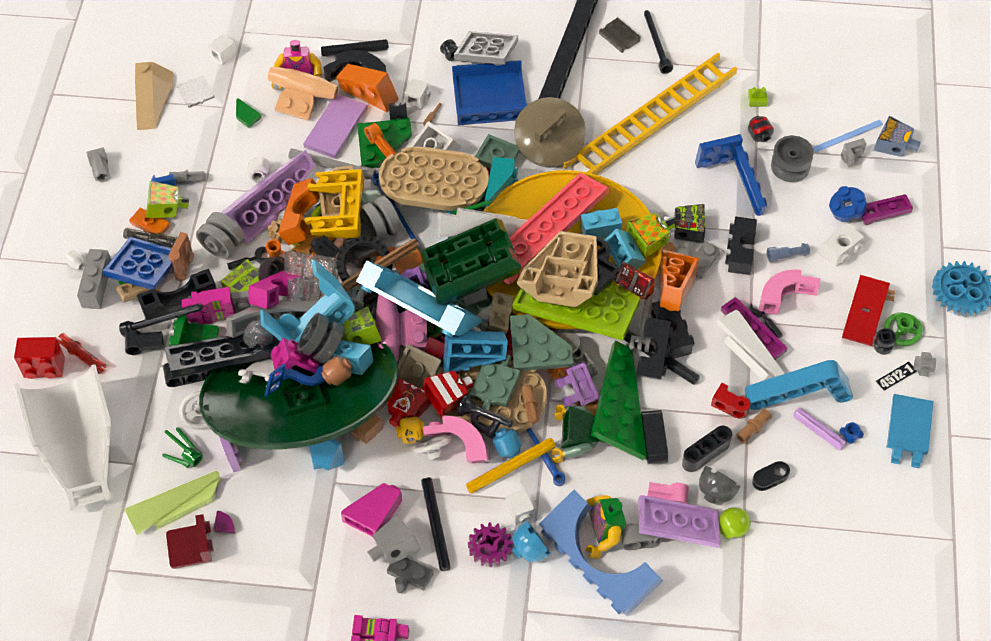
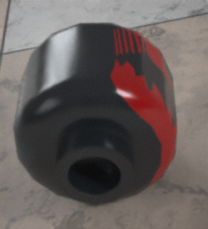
M755 116L749 121L747 128L754 141L767 142L771 139L774 127L767 117Z

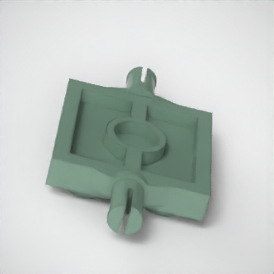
M506 354V359L502 360L501 364L490 363L481 367L470 392L473 399L483 402L481 408L489 410L491 406L496 405L508 407L521 377L520 370L508 367L512 359L510 355Z

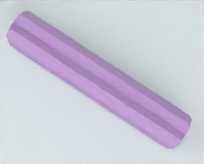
M798 408L794 412L793 417L836 449L841 450L844 447L846 441L802 408Z

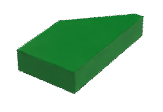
M236 99V119L250 128L261 119V114L241 99Z

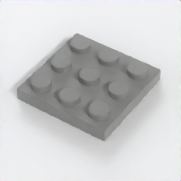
M469 31L454 53V60L464 63L477 62L478 64L505 65L519 41L518 35Z

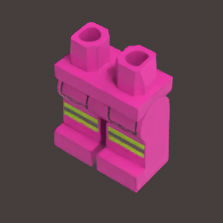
M230 287L202 291L200 293L191 292L192 298L182 299V308L198 303L203 305V310L187 315L189 323L213 324L216 321L226 320V318L235 314Z
M354 615L351 641H397V638H409V625L398 624L397 619L363 618V615Z

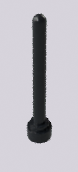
M645 10L644 17L660 59L658 64L659 70L662 74H668L673 70V64L671 60L666 58L650 11Z
M198 303L135 323L125 321L119 324V331L125 337L127 331L142 329L203 310V305Z

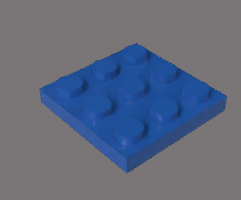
M129 237L104 268L103 275L146 289H157L173 268V263L169 260V253L172 248Z

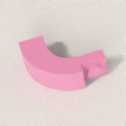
M797 269L775 274L766 282L763 288L759 311L778 315L781 298L790 293L817 296L820 278L801 276L802 270Z
M442 416L443 424L441 422H430L429 426H424V435L427 437L456 435L460 437L465 445L468 463L490 462L489 449L485 438L468 421L454 416Z

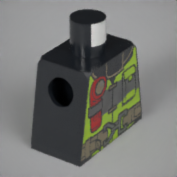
M705 204L678 206L675 208L674 217H663V221L668 218L673 220L675 224V239L704 243Z

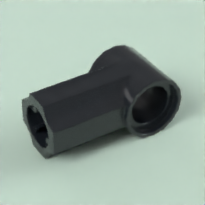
M130 330L125 333V353L128 355H139L143 350L163 349L164 347L162 331L141 333L138 330Z

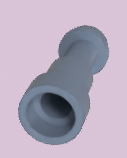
M801 243V246L793 248L788 246L781 248L769 247L766 250L767 259L769 262H776L778 259L789 258L790 255L802 254L806 256L810 254V246L808 243Z

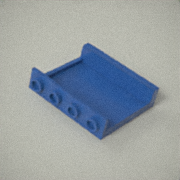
M521 60L507 61L505 65L499 66L491 63L452 66L458 126L516 121L520 112L527 106Z

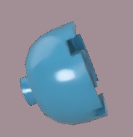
M527 520L515 529L512 537L515 547L512 550L518 559L523 557L526 561L534 563L545 559L551 554L541 537Z

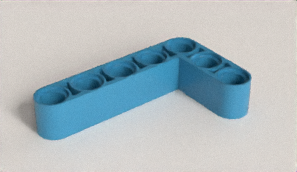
M826 360L751 384L745 388V395L750 401L749 409L751 410L762 409L827 388L837 402L844 403L853 398L849 378L835 360Z

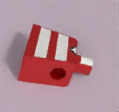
M449 371L424 378L422 389L442 418V416L459 407L463 397L468 394L467 389L473 387V381L469 376L460 379L455 371Z

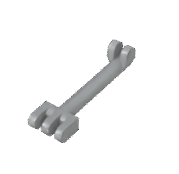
M656 288L648 289L638 336H631L629 346L631 350L634 349L635 343H638L637 351H641L642 344H645L644 351L649 352L651 340L642 337L645 319L650 316Z

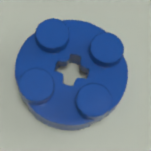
M842 186L831 197L829 208L835 219L842 222H850V219H858L865 213L867 201L865 194L860 189ZM845 203H852V205H848L847 207H845Z

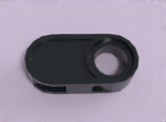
M777 461L756 471L752 479L753 487L758 491H766L785 482L790 474L789 465L783 461ZM776 468H782L785 471V474L783 476H779L774 472V470Z

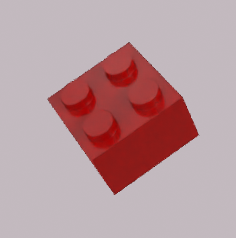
M57 337L17 338L14 359L23 378L35 379L46 377L53 379L63 376L65 356Z

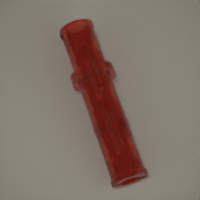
M61 333L58 336L60 338H57L59 344L67 349L70 355H75L89 367L95 364L98 374L105 371L102 367L106 368V363H103L83 348L79 341H74L66 333Z

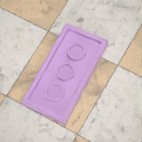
M337 94L336 98L330 101L304 141V148L336 159L357 123L367 110V104Z
M645 495L639 496V533L716 548L720 546L718 509Z

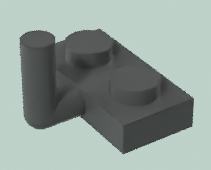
M404 558L394 564H390L387 568V574L396 577L395 586L398 593H403L408 584L424 591L434 574L432 569L409 558Z

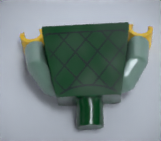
M563 405L556 406L554 417L556 420H563L561 448H564V451L558 448L552 450V455L559 454L558 457L552 458L554 463H561L563 457L570 458L590 452L598 442L606 443L591 436L595 415L584 406H570L566 409Z

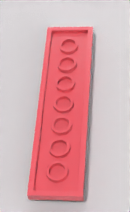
M579 173L509 237L522 268L519 274L502 281L508 285L514 282L520 276L523 268L559 231L567 232L581 219L582 214L588 213L609 193L608 187L582 173Z

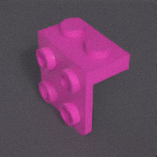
M282 338L278 346H275L271 352L275 370L282 364L286 365L285 369H291L294 364L316 373L318 367L321 366L319 361L313 359V353L307 356L298 351V342L292 339Z

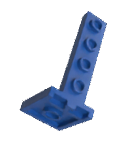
M741 134L699 143L695 159L696 167L707 168L714 164H724L734 160L755 215H763L765 207H767V201L761 195L760 183L755 180L754 168L750 166L748 153L742 147L743 138Z

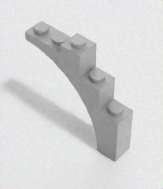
M293 296L268 309L250 304L249 308L226 318L227 334L234 338L241 334L264 328L261 325L260 311L262 309L276 320L284 314H292L300 319L321 298L307 302Z

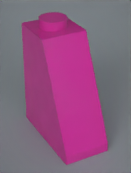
M382 483L341 511L342 522L372 537L375 532L391 520L403 501L402 492L395 485Z

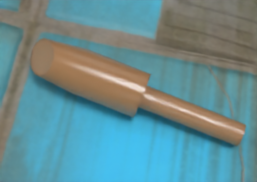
M441 103L436 106L433 112L428 114L423 122L424 126L428 121L431 123L434 120L436 112L442 105Z

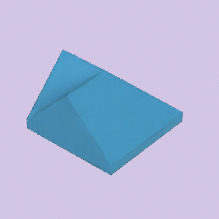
M335 439L310 446L314 470L324 468L328 471L345 463L341 443Z

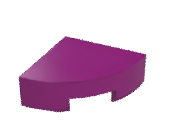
M217 511L213 528L214 532L235 534V526L231 517L222 511Z

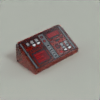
M626 262L621 263L615 283L643 300H647L654 293L655 279Z

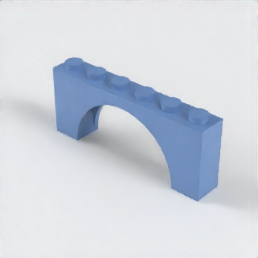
M574 489L539 523L543 528L541 533L548 540L552 538L557 543L554 547L562 555L567 553L570 557L569 563L576 570L580 567L585 572L582 576L589 584L594 582L599 587L596 591L604 599L608 597L613 602L610 606L618 614L623 612L628 616L663 580L646 562L632 571L621 574L604 573L589 565L580 547V530L586 515L592 507Z

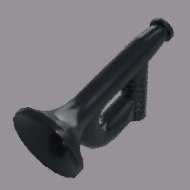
M466 394L460 402L458 415L463 417L468 413H472V425L477 430L485 433L489 438L494 436L501 424L509 428L513 425V420L477 406L472 401L470 394ZM482 416L492 420L491 426L481 423L479 417Z

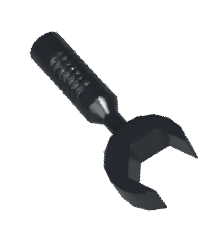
M266 247L257 248L254 257H245L227 263L228 269L237 268L247 259L250 262L256 260L261 264L264 259H267L261 257L263 253H267Z
M751 303L749 310L757 318L763 317L770 331L778 339L783 336L782 332L770 318H767L765 311L753 308Z

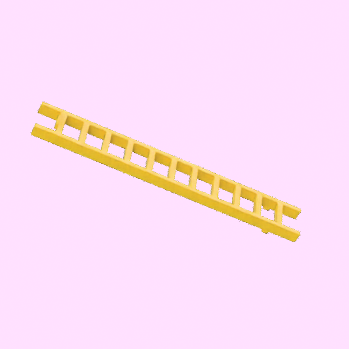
M716 53L587 144L574 158L563 162V168L566 169L579 160L589 169L588 173H599L716 88H720L723 83L737 74L738 68L733 67L725 74L713 65L720 60V54ZM706 69H709L719 78L711 83L701 74ZM697 78L706 87L699 92L688 82ZM682 86L694 95L687 101L675 92ZM671 96L681 105L672 110L662 100ZM655 105H658L667 113L662 119L650 111ZM646 114L655 124L646 128L637 118ZM630 123L642 131L635 138L624 129ZM617 132L629 141L622 147L610 138ZM605 141L616 150L610 156H607L598 148ZM593 151L603 161L594 166L584 156Z

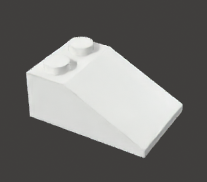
M428 121L409 147H428L458 152L462 146Z

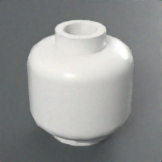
M253 157L248 162L246 174L251 181L259 183L270 175L271 164L264 157Z

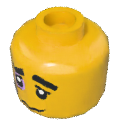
M418 417L401 419L400 426H396L397 438H402L404 444L421 442L423 437H425L424 421H420Z

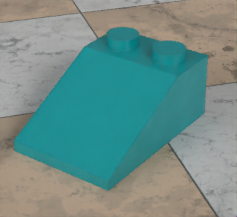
M493 157L485 202L490 201L491 204L506 187L518 181V167H515V159Z

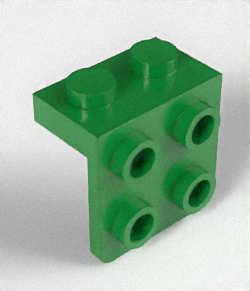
M187 315L178 317L173 323L174 333L169 338V347L217 338L220 331L217 325L189 323Z

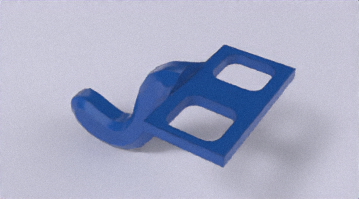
M282 364L270 373L265 396L268 397L280 388L282 380L288 378L309 386L322 384L325 381L321 374L323 366H319L314 375L307 376L293 369H285L286 365Z

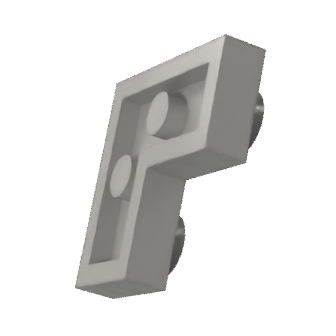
M705 240L696 253L679 244L674 252L699 258L696 276L702 279L719 256L721 249Z

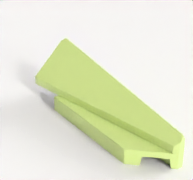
M214 471L125 508V513L136 535L141 534L153 524L159 529L212 502L217 485L221 482L219 472Z

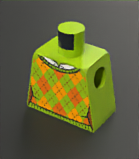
M149 181L146 218H174L177 214V208L188 209L189 198L178 197L179 188L176 186Z
M655 213L630 220L627 224V232L631 234L645 258L669 242L670 230L675 228L671 218L662 221Z

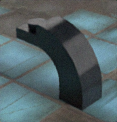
M358 50L338 53L335 55L334 62L323 67L325 79L329 82L335 80L347 64L387 72L386 65L377 56Z

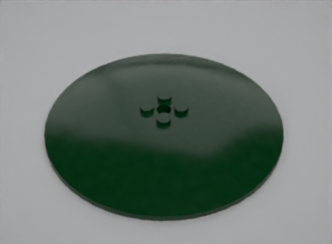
M376 342L370 344L374 362L362 375L351 373V377L338 386L329 385L326 381L316 386H309L288 378L282 380L281 387L268 397L265 396L268 381H265V377L252 375L247 384L240 383L242 376H239L238 372L246 370L255 361L216 368L209 373L200 391L199 406L201 415L207 426L216 435L244 447L281 450L315 445L356 429L375 416L387 404L398 382L397 361L393 352L385 343L379 342L383 347L380 348ZM297 365L292 368L307 376L315 374Z

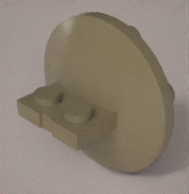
M541 98L531 102L520 112L515 122L514 137L519 151L527 160L543 167H557L563 165V162L571 160L581 151L586 138V126L581 113L569 102L559 98Z

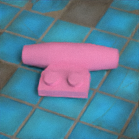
M378 294L376 327L382 339L380 342L385 343L391 349L398 365L400 345L405 348L407 344H411L419 349L426 348L428 342L427 321L409 310L399 314L397 303ZM377 342V345L380 348H383L382 345L379 342Z

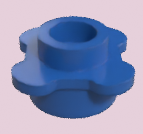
M854 422L846 424L845 427H841L839 433L844 435L846 442L849 444H853L856 439H861L864 436L860 426Z

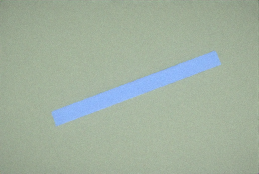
M879 119L814 146L813 150L816 153L881 126L883 123Z

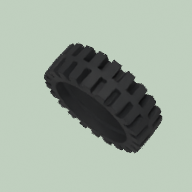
M359 236L358 238L351 239L349 242L347 241L340 249L336 261L337 272L341 281L343 282L350 278L346 262L352 251L360 247H370L379 252L381 257H384L390 253L387 247L378 239L369 236ZM392 263L391 265H389L388 267H386V268H389V269L392 270V268H393V263Z

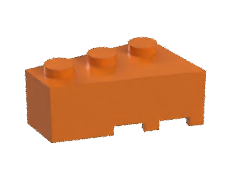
M347 64L336 77L342 91L385 112L389 111L388 103L395 104L399 99L387 72Z

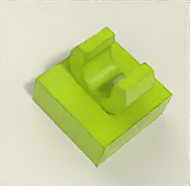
M753 87L748 90L749 107H767L768 100L765 87H762V89Z

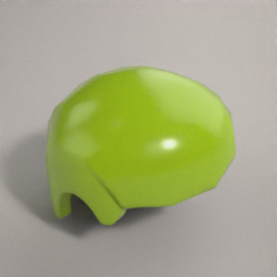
M731 507L723 511L719 516L720 533L728 539L744 536L751 526V520L747 512L737 507Z

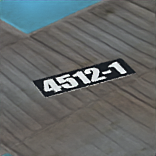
M908 361L876 380V383L885 391L917 371L914 370L913 365Z

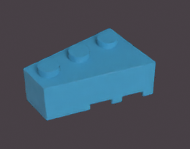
M468 331L462 336L453 335V337L445 334L444 373L459 370L465 371L473 366H483L505 360L508 342L505 333Z

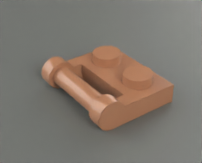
M180 232L169 253V260L173 263L175 269L174 276L177 281L185 280V271L189 263L191 264L194 259L188 234Z

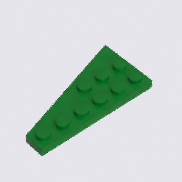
M615 340L611 346L591 436L644 460L647 454L633 350Z

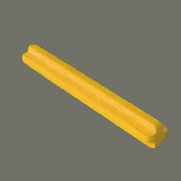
M548 438L466 483L467 491L472 494L554 449L556 446L554 440Z

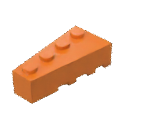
M663 249L660 264V307L670 311L680 310L696 279L699 258Z

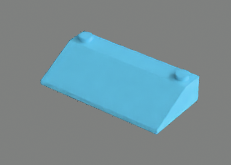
M366 261L356 281L362 284L361 289L369 293L374 291L443 328L442 332L450 337H453V335L462 336L483 321L482 318L452 302L446 305L437 304L432 291L389 268Z

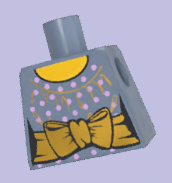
M888 116L877 139L874 151L903 157L907 148L917 152L921 142L912 139L913 127L892 116Z

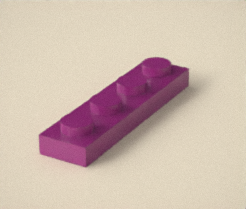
M734 297L721 306V312L725 316L735 310L741 313L774 360L787 352L788 347L738 298Z

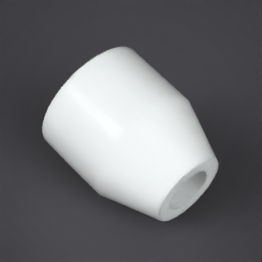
M75 250L68 252L64 258V261L73 268L80 270L85 265L82 256Z

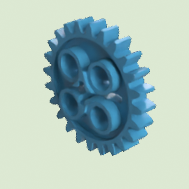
M955 261L954 266L948 262L947 267L943 265L941 270H937L933 279L932 288L934 291L932 294L937 295L936 301H942L941 307L948 306L947 311L953 309L954 315L958 311L961 312L963 317L966 312H968L970 317L973 315V312L979 315L981 310L985 312L987 307L991 306V275L985 276L987 270L980 271L981 266L979 265L975 268L973 267V262L967 265L966 261H963L962 265H960L958 261Z

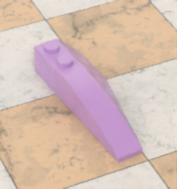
M304 150L248 190L221 213L229 216L240 226L245 236L243 241L249 243L270 226L272 221L277 219V215L287 205L294 184L304 181L315 167V163L307 151Z

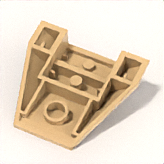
M559 231L523 268L517 285L540 302L571 307L580 305L592 297L598 283L597 237Z

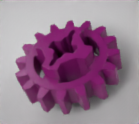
M491 522L488 523V527L480 524V530L474 528V535L469 534V555H474V562L481 560V566L488 563L489 567H492L494 562L500 566V560L502 559L506 562L507 555L512 554L513 541H510L511 534H506V527L500 529L499 523L495 527L492 526Z

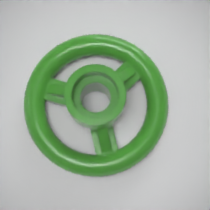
M894 313L885 321L884 328L890 329L891 322L896 320L898 328L895 332V343L898 345H912L922 337L923 327L921 322L909 313ZM902 334H915V337L909 340L899 339Z

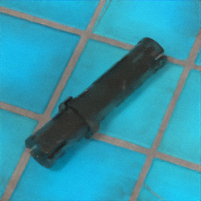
M128 227L123 232L124 239L133 237L171 248L178 238L164 235L161 232L157 234Z

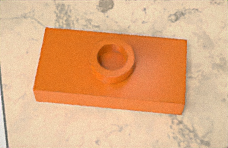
M140 207L129 219L130 224L160 239L170 227V222L162 218H146L147 211Z

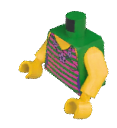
M598 495L586 501L592 507L589 514L599 544L597 547L588 545L585 548L586 552L591 553L588 557L592 559H599L601 551L605 552L617 545L626 526L622 503L618 498H611L608 495Z

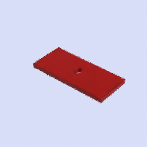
M860 274L841 338L872 347L889 289V282ZM862 308L870 310V312L862 311Z

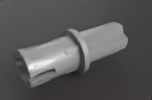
M188 169L181 172H169V175H174L176 183L186 182V184H189L192 181L206 180V173L204 171L188 172Z

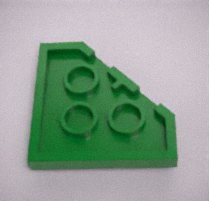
M410 118L357 123L361 166L380 168L386 159L375 143L372 144L367 139L364 132L365 127L376 123L381 129L385 140L396 152L405 140L408 141L412 137Z

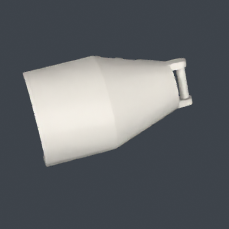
M91 365L89 371L79 378L52 387L24 389L19 386V383H14L29 442L64 492L69 510L71 511L78 506L101 500H111L107 485L111 418L96 365ZM101 489L99 493L74 499L76 496L86 495Z

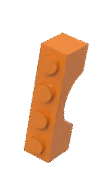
M313 178L295 183L278 231L280 237L287 245L306 240L308 237L310 225H306L303 216L313 205L318 203L320 198L319 192L309 191L307 188L309 183L316 184Z

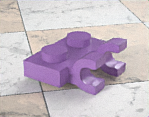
M585 362L565 369L567 376L554 380L557 388L571 383L575 394L562 398L565 406L578 401L580 406L599 399Z

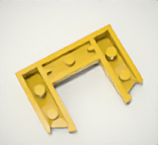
M362 169L316 172V177L319 180L316 184H308L307 188L309 191L342 193L340 215L306 217L304 219L306 225L311 224L313 228L310 230L311 234L316 236L325 235L331 238H358L361 235V196L364 193L365 180Z

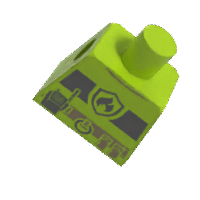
M247 259L221 280L222 288L230 287L231 294L232 292L248 291L249 285L259 281L258 271Z
M368 307L355 312L342 324L344 332L341 340L365 345L382 341Z

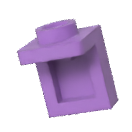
M419 266L407 269L400 274L415 283L420 282L424 288L430 289L426 271H423Z

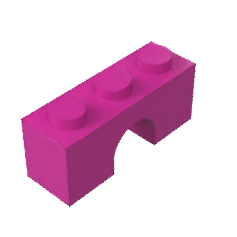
M283 270L249 285V304L268 309L279 304V296L291 298L303 293V275Z

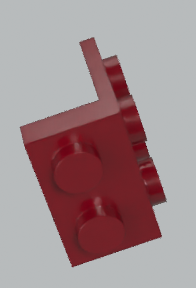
M204 514L195 515L196 525L172 529L166 532L169 565L172 569L212 562L211 552H214L213 541L212 539L209 540L208 534L212 533L210 521L205 520Z

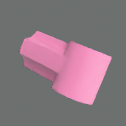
M649 482L647 496L687 504L689 486L679 482L671 485Z

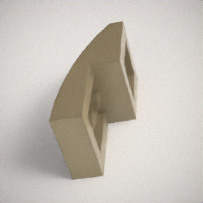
M499 292L494 293L487 330L504 332L506 335L509 327V317L512 312L513 296Z

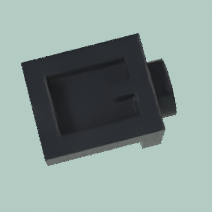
M325 235L320 238L315 237L309 244L311 248L308 250L310 254L314 252L326 265L340 252V249Z

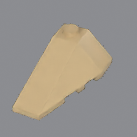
M155 62L135 63L137 130L156 128L162 114V108L167 103L170 91L172 92L174 86L173 71Z

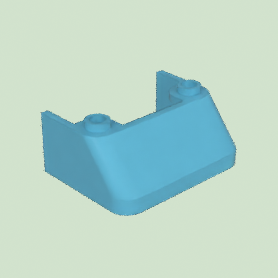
M315 259L312 261L313 273L320 280L319 288L325 294L300 319L292 314H284L276 320L264 309L260 311L261 325L280 341L282 338H286L299 343L306 325L316 313L328 317L329 323L335 321L342 325L355 311L354 302L337 278Z

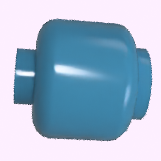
M504 427L495 432L496 436L492 442L501 457L509 459L520 453L522 442L514 429Z

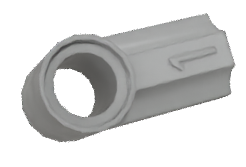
M104 147L86 151L95 181L106 182L111 176Z

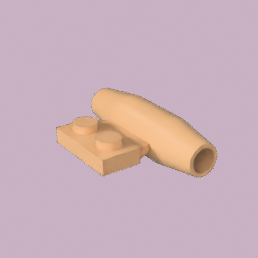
M271 67L268 72L269 81L285 88L280 93L275 107L276 112L309 121L314 108L313 97L335 99L338 94V85L319 76L280 67Z

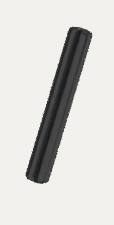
M382 39L322 46L321 55L323 57L333 56L351 50L365 52L386 50L389 47L388 40Z

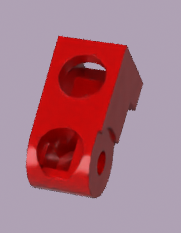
M721 382L712 398L711 406L738 419L746 417L750 401L744 396H737L729 392V386Z

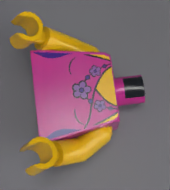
M299 40L290 41V47H285L284 53L279 54L274 63V67L295 69L319 77L323 75L321 61L314 53L310 52L309 47H301Z

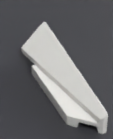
M457 208L456 215L438 212L437 215L438 235L440 237L455 236L494 218L503 221L508 236H511L528 221L517 219L514 216Z
M738 310L717 320L716 324L729 335L724 342L763 381L785 374Z

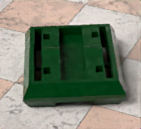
M497 218L422 249L420 255L436 302L440 305L449 304L519 274L522 268L503 221Z

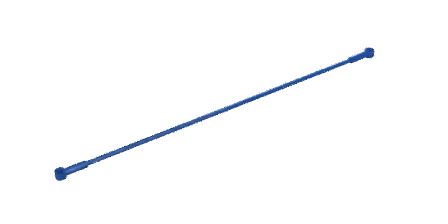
M379 173L373 174V184L378 186L382 194L391 202L410 238L416 239L395 202L381 189L380 181L376 180L379 179ZM419 244V247H418L417 249H418L419 253L421 254V252H422V247H421V245ZM531 427L528 428L527 432L535 445L539 444L540 442ZM548 453L543 454L541 458L553 476L554 485L563 486L565 475L559 472ZM560 477L562 480L557 481L556 478Z

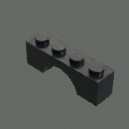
M206 269L192 274L189 281L177 290L161 292L154 288L138 294L137 298L145 319L181 309L182 299L192 298L191 292L200 293L217 288L210 270Z

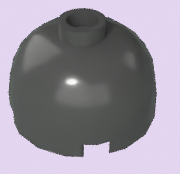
M705 466L699 478V488L705 494L704 499L712 504H715L716 501L726 503L732 500L741 486L736 485L737 482L719 471L713 473L711 472V467Z

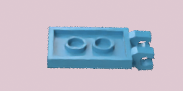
M893 394L886 448L892 449L891 463L899 464L902 451L912 452L911 467H920L923 455H927L929 451L934 401Z

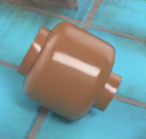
M335 356L323 365L321 374L329 385L338 386L351 377L350 369L352 365L347 358L342 359L339 356Z

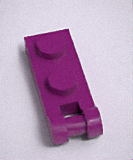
M906 194L867 203V209L862 215V221L864 225H870L875 221L911 213L913 207Z

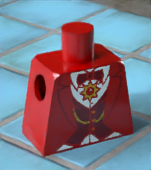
M398 378L396 389L387 404L388 413L392 415L389 420L392 426H400V420L403 418H420L431 406V401L424 390Z

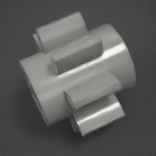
M921 352V356H915L914 370L918 371L919 376L929 377V372H935L936 358H932L931 353Z

